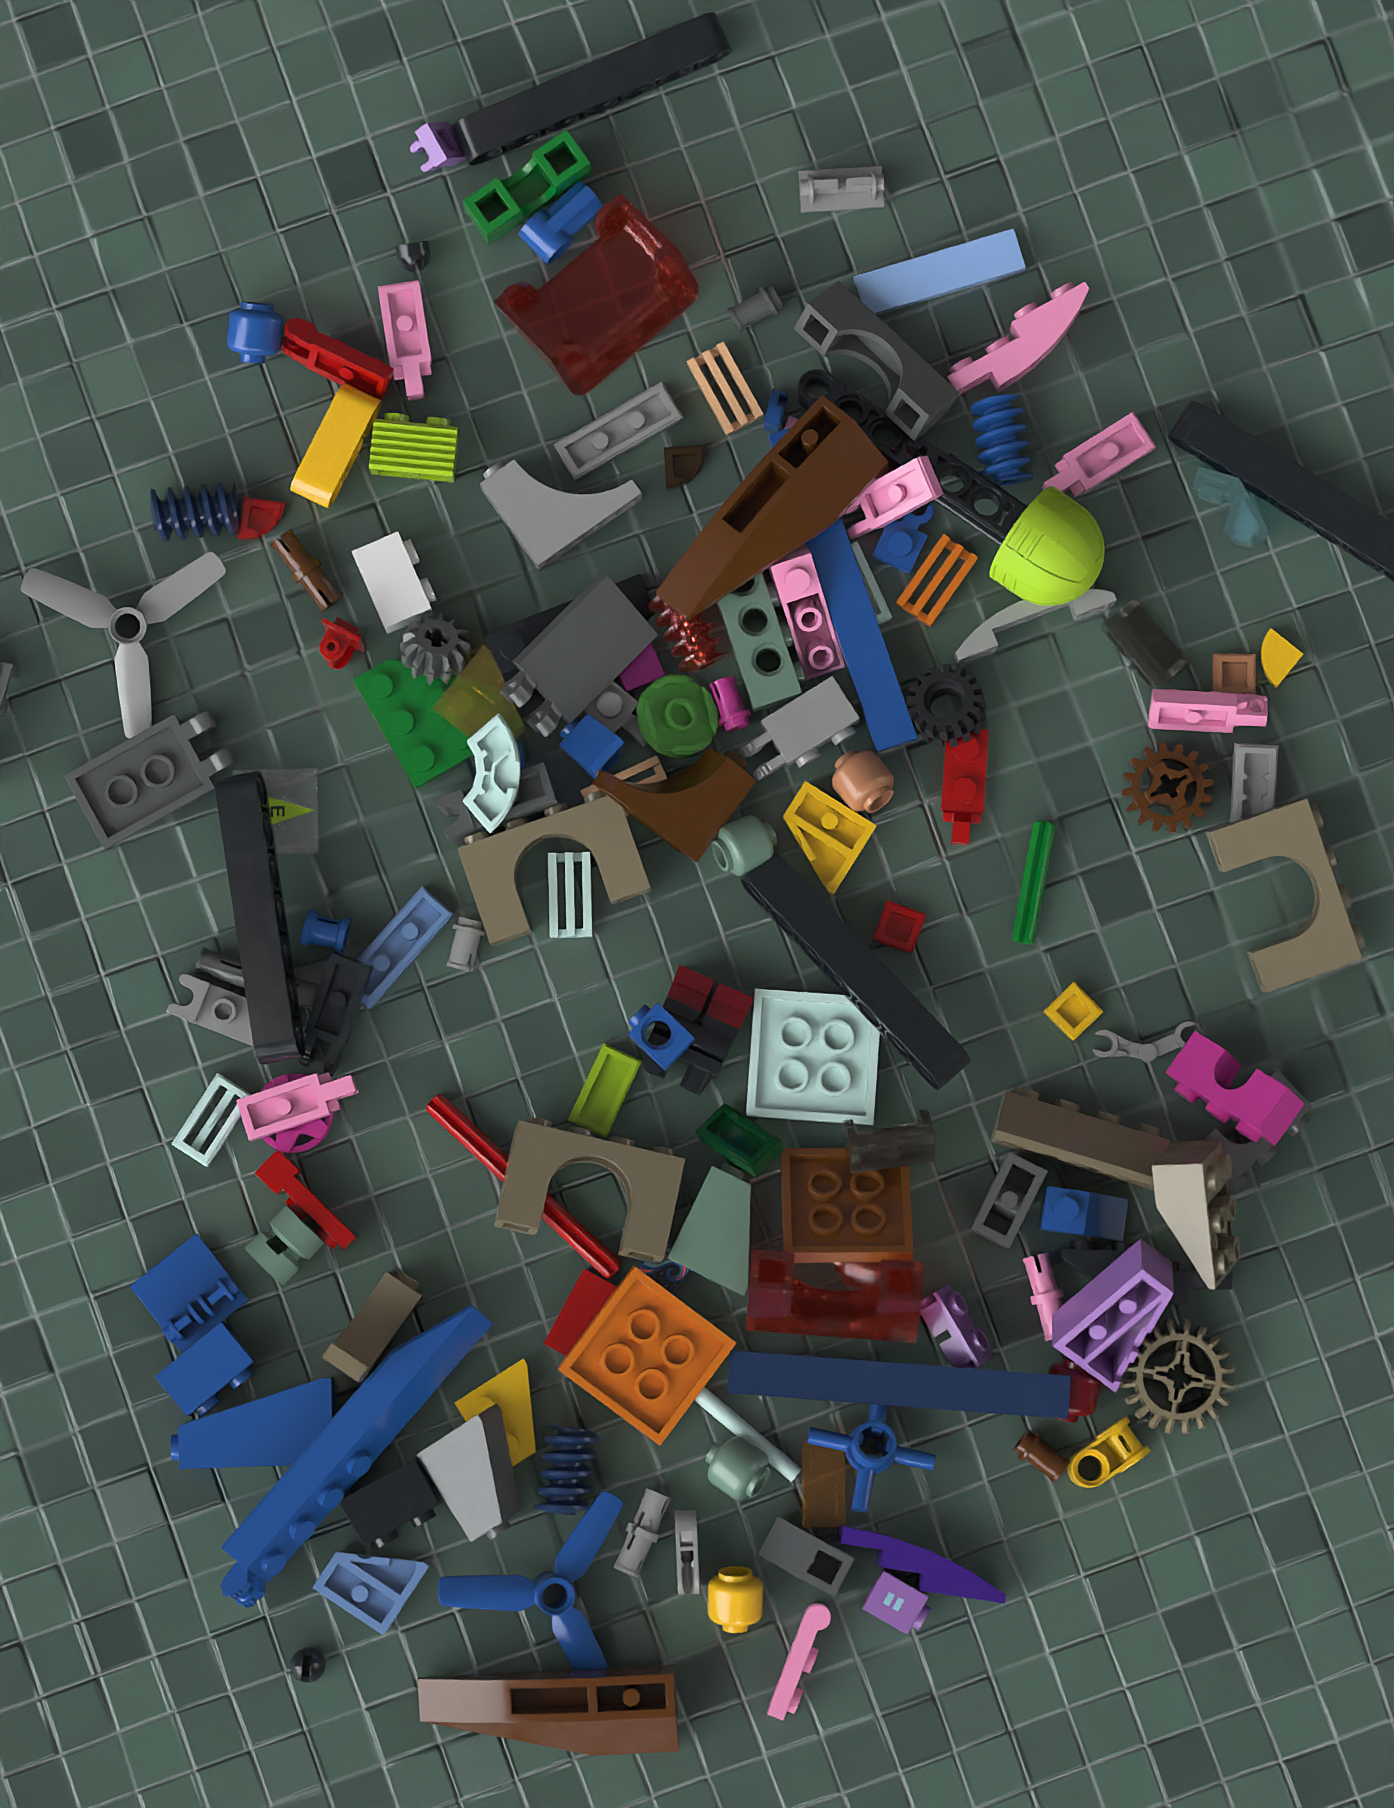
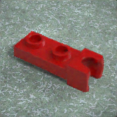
M276 1150L259 1167L255 1174L275 1194L287 1193L290 1197L284 1203L302 1220L309 1215L320 1226L315 1233L331 1249H334L339 1244L343 1249L347 1250L358 1237L298 1179L302 1171L281 1151Z

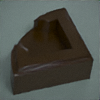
M706 445L664 447L666 491L679 489L690 483L697 476L704 463Z

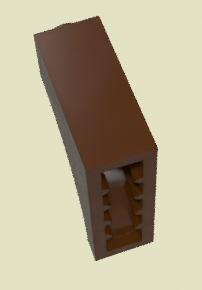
M708 748L702 757L687 770L664 781L648 784L630 783L601 770L592 784L677 852L698 862L719 833L721 827L725 825L757 780L744 771L748 764L735 753L727 750L723 755Z

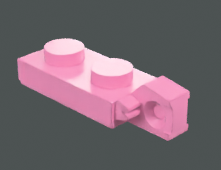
M420 281L378 286L389 365L394 368V380H405L408 401L425 399L422 376L432 375L430 366L432 365Z
M1133 411L1063 455L1062 460L1054 465L1059 473L1044 482L1042 488L1045 490L1049 486H1054L1063 493L1070 489L1076 497L1083 492L1090 491L1156 448V445Z
M1153 689L1148 714V727H1151V729L1233 733V728L1238 726L1266 727L1268 699L1267 696L1249 693L1244 695L1241 693H1221L1218 691Z
M329 1072L321 1075L315 1073L236 1101L249 1141H254L332 1115L331 1112L341 1109L338 1100L357 1094L359 1091L354 1076L349 1075L332 1081Z

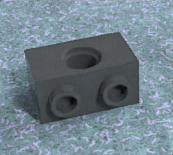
M1008 1152L969 1230L1006 1249L1010 1248L1048 1171Z

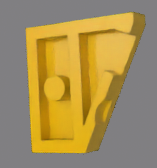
M806 781L783 815V820L826 891L833 896L877 825Z

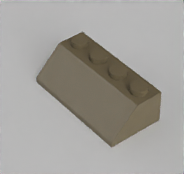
M1015 1086L1014 1093L1009 1091L1003 1093L989 1142L1151 1191L1154 1190L1152 1165L1169 1147L1170 1142L1168 1139L1161 1138V1129L1141 1123L1137 1124L1136 1130L1120 1125L1121 1117L1102 1111H1097L1095 1117L1079 1113L1080 1105L1056 1098L1054 1105L1038 1101L1040 1093Z

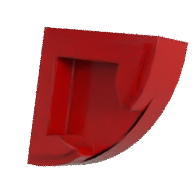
M244 496L237 538L239 540H252L271 532L281 521L286 510V503Z

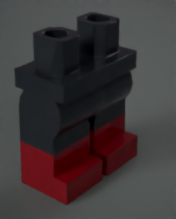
M679 965L663 1008L695 1038V1041L676 1061L688 1066L680 1087L700 1096L709 1084L711 1077H717L750 1011L754 998L719 983L701 1022L698 1019L714 986V980ZM655 1023L648 1039L649 1043L655 1046L666 1044L671 1037L670 1028L664 1023ZM647 1054L644 1071L664 1079L668 1069L666 1071L663 1070Z

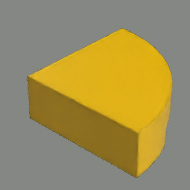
M1272 628L1266 633L1261 645V663L1266 678L1277 688L1302 657L1303 653Z

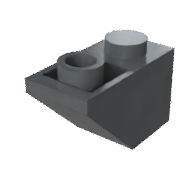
M777 1517L758 1553L759 1556L834 1597L855 1559L852 1555L780 1517Z

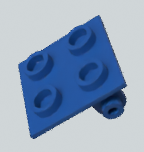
M197 1233L130 1285V1288L162 1327L161 1330L171 1343L176 1345L181 1353L249 1301Z

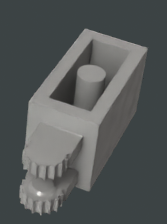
M831 676L761 720V727L765 733L742 747L739 753L743 759L752 757L760 752L762 748L772 743L779 755L770 761L764 762L753 772V775L759 781L784 765L787 768L795 763L799 768L808 765L821 755L817 750L830 741L837 746L856 734L857 732L853 727L859 724L860 718L834 677Z

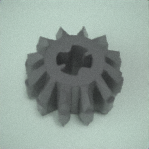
M441 612L436 619L432 620L424 613L420 618V623L410 621L406 628V633L400 639L399 648L402 653L401 661L403 667L411 668L413 679L422 675L426 676L429 686L435 678H440L447 685L449 680H451V675L461 677L465 670V664H468L471 658L472 649L469 644L470 636L468 630L460 629L458 618L446 622Z

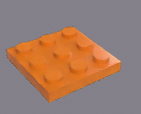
M633 1265L557 1369L661 1446L736 1345V1342Z

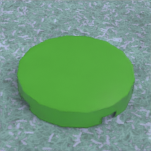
M669 674L656 679L641 694L636 708L637 725L644 740L655 751L670 758L686 759L700 753L711 743L719 726L718 708L711 693L704 686L700 687L692 682L694 679L686 675Z

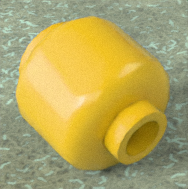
M729 1566L719 1569L718 1575L712 1577L708 1582L707 1613L709 1618L713 1622L722 1625V1629L725 1632H746L748 1625L758 1622L763 1615V1583L759 1577L753 1575V1571L747 1567Z

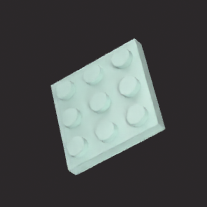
M755 989L746 1116L873 1126L880 1033L844 995Z

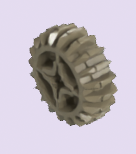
M1173 1319L1165 1320V1334H1161L1159 1327L1155 1324L1151 1331L1153 1339L1150 1341L1146 1337L1140 1344L1143 1348L1138 1353L1134 1365L1129 1364L1125 1372H1132V1380H1122L1120 1384L1121 1388L1134 1387L1135 1390L1134 1394L1128 1395L1124 1399L1126 1404H1133L1138 1400L1142 1404L1135 1411L1134 1416L1140 1419L1148 1411L1152 1413L1148 1421V1427L1152 1429L1157 1427L1160 1419H1164V1433L1172 1434L1175 1421L1179 1422L1182 1434L1190 1433L1189 1420L1192 1419L1198 1429L1206 1428V1422L1202 1414L1206 1412L1210 1418L1217 1420L1220 1414L1212 1405L1217 1402L1220 1405L1228 1406L1230 1403L1227 1397L1219 1395L1221 1388L1226 1390L1235 1389V1383L1223 1381V1374L1234 1373L1235 1366L1226 1365L1221 1367L1220 1363L1221 1359L1227 1358L1231 1354L1229 1349H1223L1215 1353L1213 1348L1220 1342L1221 1338L1218 1335H1214L1205 1342L1203 1340L1207 1331L1205 1325H1199L1194 1335L1190 1334L1191 1321L1187 1319L1182 1321L1180 1332L1175 1331ZM1177 1340L1175 1351H1173L1171 1361L1167 1365L1159 1367L1145 1364L1149 1355L1158 1346ZM1189 1344L1197 1347L1205 1355L1209 1362L1212 1376L1197 1373L1191 1368L1189 1364L1190 1353H1188ZM1180 1362V1365H1182L1181 1372L1188 1374V1377L1197 1378L1198 1382L1187 1381L1186 1384L1180 1383L1181 1388L1175 1389L1173 1388L1172 1380L1167 1379L1166 1376L1157 1375L1156 1372H1168L1169 1369L1175 1371L1173 1365ZM1143 1377L1155 1379L1164 1385L1166 1390L1165 1400H1167L1165 1410L1158 1407L1149 1398L1144 1387ZM1191 1387L1209 1389L1208 1394L1199 1405L1189 1411L1178 1413L1179 1404L1182 1402V1397L1187 1389Z

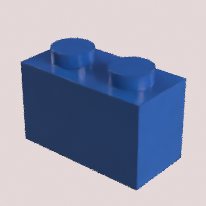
M220 1322L158 1373L155 1378L186 1416H192L197 1412L200 1417H203L221 1402L217 1394L229 1384L235 1390L254 1375L250 1367L257 1361L225 1322Z

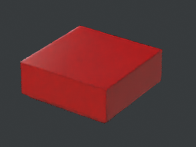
M886 900L872 941L912 955L926 914Z

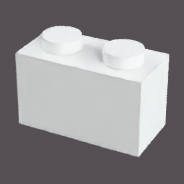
M397 531L351 551L387 634L409 625L410 621H419L424 613L427 616L433 615L429 603L437 599L428 578L418 579L413 565L419 563L420 560L411 539L402 542Z

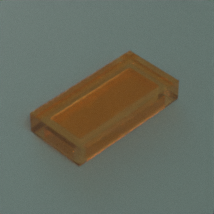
M802 1441L803 1527H838L839 1524L846 1526L845 1451L808 1444L807 1441Z

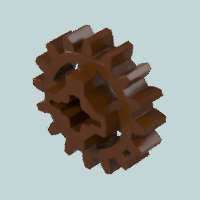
M1165 742L1159 743L1158 753L1155 754L1148 746L1142 750L1145 759L1143 762L1135 757L1129 762L1132 768L1136 770L1135 773L1125 772L1122 776L1124 781L1131 783V787L1122 790L1121 797L1132 798L1133 801L1125 810L1127 813L1138 811L1141 814L1136 823L1139 826L1147 820L1153 822L1152 833H1157L1162 825H1167L1169 834H1175L1177 823H1181L1186 830L1192 827L1190 816L1193 815L1196 818L1202 819L1205 812L1199 806L1200 803L1210 804L1213 797L1204 793V789L1214 785L1212 779H1203L1202 774L1209 768L1208 764L1205 763L1197 766L1194 761L1198 752L1194 750L1188 756L1183 755V744L1181 743L1176 745L1173 752L1168 751ZM1162 761L1176 762L1185 767V769L1177 771L1167 768L1166 764ZM1147 769V774L1151 779L1150 785L1147 790L1140 794V779L1143 772ZM1161 779H1164L1166 783L1173 781L1176 783L1183 779L1173 791L1174 798H1171L1168 793L1158 794L1154 797L1151 796L1161 786ZM1194 783L1195 795L1188 808L1184 794L1186 787ZM1154 805L1167 808L1172 816L1157 814L1149 808Z

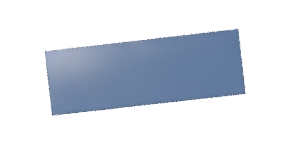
M423 886L357 959L374 966L362 1003L370 1010L454 916L453 912Z

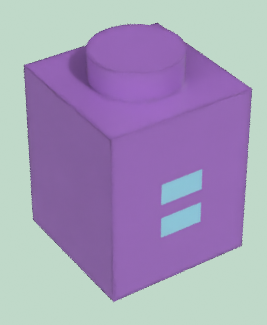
M883 1569L861 1606L862 1609L905 1634L909 1633L911 1627L919 1630L931 1609L925 1605L928 1599L926 1594Z

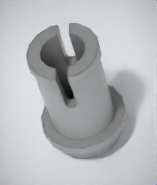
M459 917L458 924H453L452 926L453 929H456L446 966L473 973L480 936H485L486 932L482 931V922Z

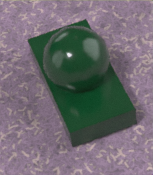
M725 1103L695 1131L701 1142L726 1157L727 1162L731 1166L744 1173H750L754 1177H757L785 1149L781 1139Z

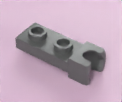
M545 762L521 770L516 799L508 815L498 827L515 819L527 817L560 804ZM460 789L439 797L435 801L436 807L446 817L459 814L456 822L444 828V834L451 844L459 845L465 843L464 838L478 832L487 831L463 803L464 798L471 789L465 792Z

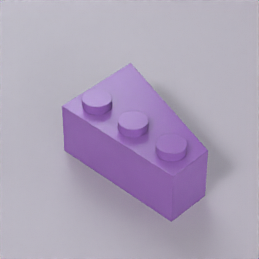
M1142 1239L1138 1240L1052 1314L1053 1347L1116 1393L1121 1384L1123 1373L1129 1363H1133L1139 1353L1138 1348L1147 1332L1151 1333L1174 1294L1172 1262Z

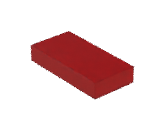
M583 1269L543 1344L566 1356L617 1286Z

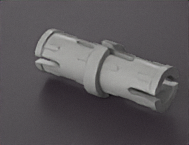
M646 1488L633 1522H628L626 1527L628 1534L613 1566L614 1568L634 1577H639L652 1542L656 1543L659 1535L656 1533L672 1498Z

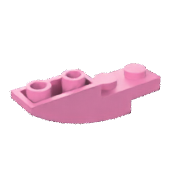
M1069 282L1050 294L1052 300L1038 307L1036 302H1033L1021 308L1014 314L1016 320L1012 321L1009 330L1014 340L1009 341L1008 337L999 339L985 349L988 354L973 362L972 358L968 357L953 365L949 369L951 375L947 376L946 380L959 392L958 396L989 379L996 392L999 393L1034 369L1055 348L1076 319L1089 291L1086 282L1076 287L1072 282Z

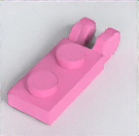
M928 456L918 457L875 480L844 513L848 515L862 507L866 516L865 520L857 522L848 528L847 533L850 539L882 528L943 495Z

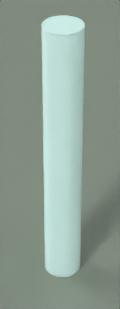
M706 1387L701 1390L694 1401L736 1436L743 1437L762 1450L768 1457V1463L792 1482L802 1468Z

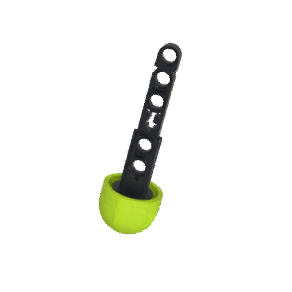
M813 369L801 376L797 395L801 406L808 410L818 400L806 394V386L811 383H821L828 390V394L825 397L841 409L845 406L858 408L862 416L855 422L886 458L889 467L893 470L910 462L911 457L918 458L920 455L928 456L939 484L942 478L949 475L959 477L962 480L964 486L956 492H949L940 484L943 495L933 501L1000 546L990 568L989 575L992 579L1020 598L1044 606L1061 605L1073 601L1083 595L1094 584L1103 566L1104 539L1094 517L1079 503L1054 486H1049L1027 506L953 454H946L922 436L914 441L884 413V410L859 393L846 390L847 385L830 373L820 369ZM879 429H887L895 435L896 439L892 444L880 445L873 439L872 435ZM906 442V449L900 450L902 443ZM981 499H990L997 505L998 510L989 516L982 515L976 511L974 504ZM1005 512H1008V514L1005 516V518H1004V520H1003V522H1002V525L999 526L998 524L1001 522V520H1002V518H1003V516H1004V513H1005Z

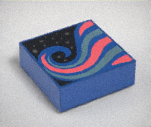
M668 1241L665 1257L661 1263L655 1264L644 1261L639 1270L673 1295L690 1272V1269L667 1259L673 1246Z

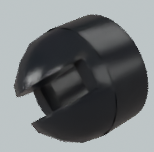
M428 240L395 246L397 258L405 270L414 272L415 261L421 271L428 266L431 253Z
M314 1648L299 1650L294 1654L290 1663L293 1676L304 1683H311L319 1679L323 1675L326 1666L323 1655ZM304 1655H312L310 1677L302 1676Z

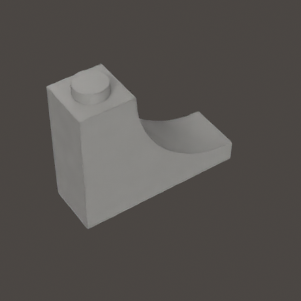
M515 459L507 465L504 461H500L490 467L483 474L485 480L480 483L482 492L539 572L642 500V493L632 479L612 490L595 494H571L558 491L532 478L520 467Z

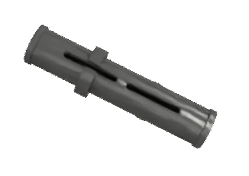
M205 947L201 949L195 966L196 974H202L245 988L240 959L208 950ZM296 978L299 1005L312 1010L320 984Z

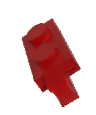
M981 729L978 734L971 730L969 732L971 740L966 743L962 737L956 738L958 746L950 747L949 740H945L940 812H943L942 822H952L951 844L968 845L970 824H981V815H983L988 729Z

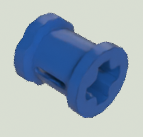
M309 909L302 929L300 944L308 946L312 943L335 949V952L343 954L350 933L351 918L344 917L342 920L318 915L316 910Z

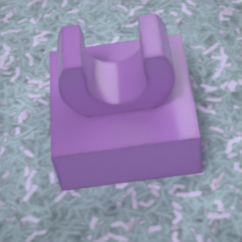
M448 121L426 123L415 131L419 140L411 145L410 151L412 153H420L425 150L429 156L428 162L420 167L422 172L434 171L440 167L456 166L465 159L456 135Z

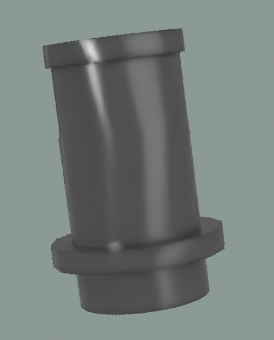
M771 285L765 289L762 286L759 287L757 294L727 309L739 332L744 331L743 329L770 314L774 317L777 316V310L783 308L778 295Z

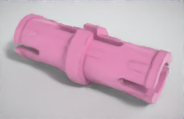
M1049 1252L1038 1255L1042 1269L1041 1273L1038 1272L1034 1256L1022 1259L1023 1263H1025L1034 1296L1030 1297L1032 1305H1037L1045 1341L1053 1340L1052 1314L1062 1307L1060 1297H1064L1062 1288H1057Z

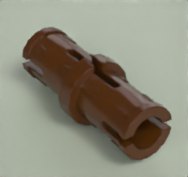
M292 529L283 533L280 536V540L276 539L271 543L270 546L276 550L293 572L291 576L296 584H302L319 606L321 612L330 608L334 601L337 602L343 597L321 570V561L317 557L314 559L311 557Z

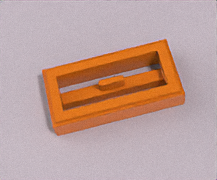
M945 534L942 535L896 601L897 606L929 628L978 560L976 555L966 551L963 546L958 543L956 544ZM946 548L951 551L915 605L909 603L908 600L943 550ZM958 557L964 560L965 563L930 613L927 615L921 611Z

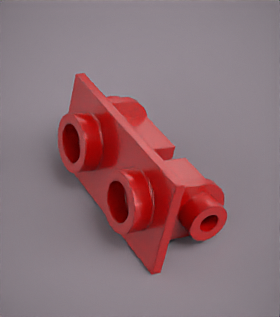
M336 617L333 623L325 618L322 619L321 622L327 632L320 642L319 650L330 668H344L356 649L365 653L366 648L361 640V635L358 633V628Z

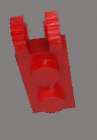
M293 317V319H289L286 322L284 329L285 337L281 341V351L284 352L283 354H286L287 357L291 356V359L305 365L307 369L340 385L345 382L383 401L388 393L394 368L384 364L376 357H370L347 346L339 339L331 338L318 332L315 324L308 320L304 321V318Z

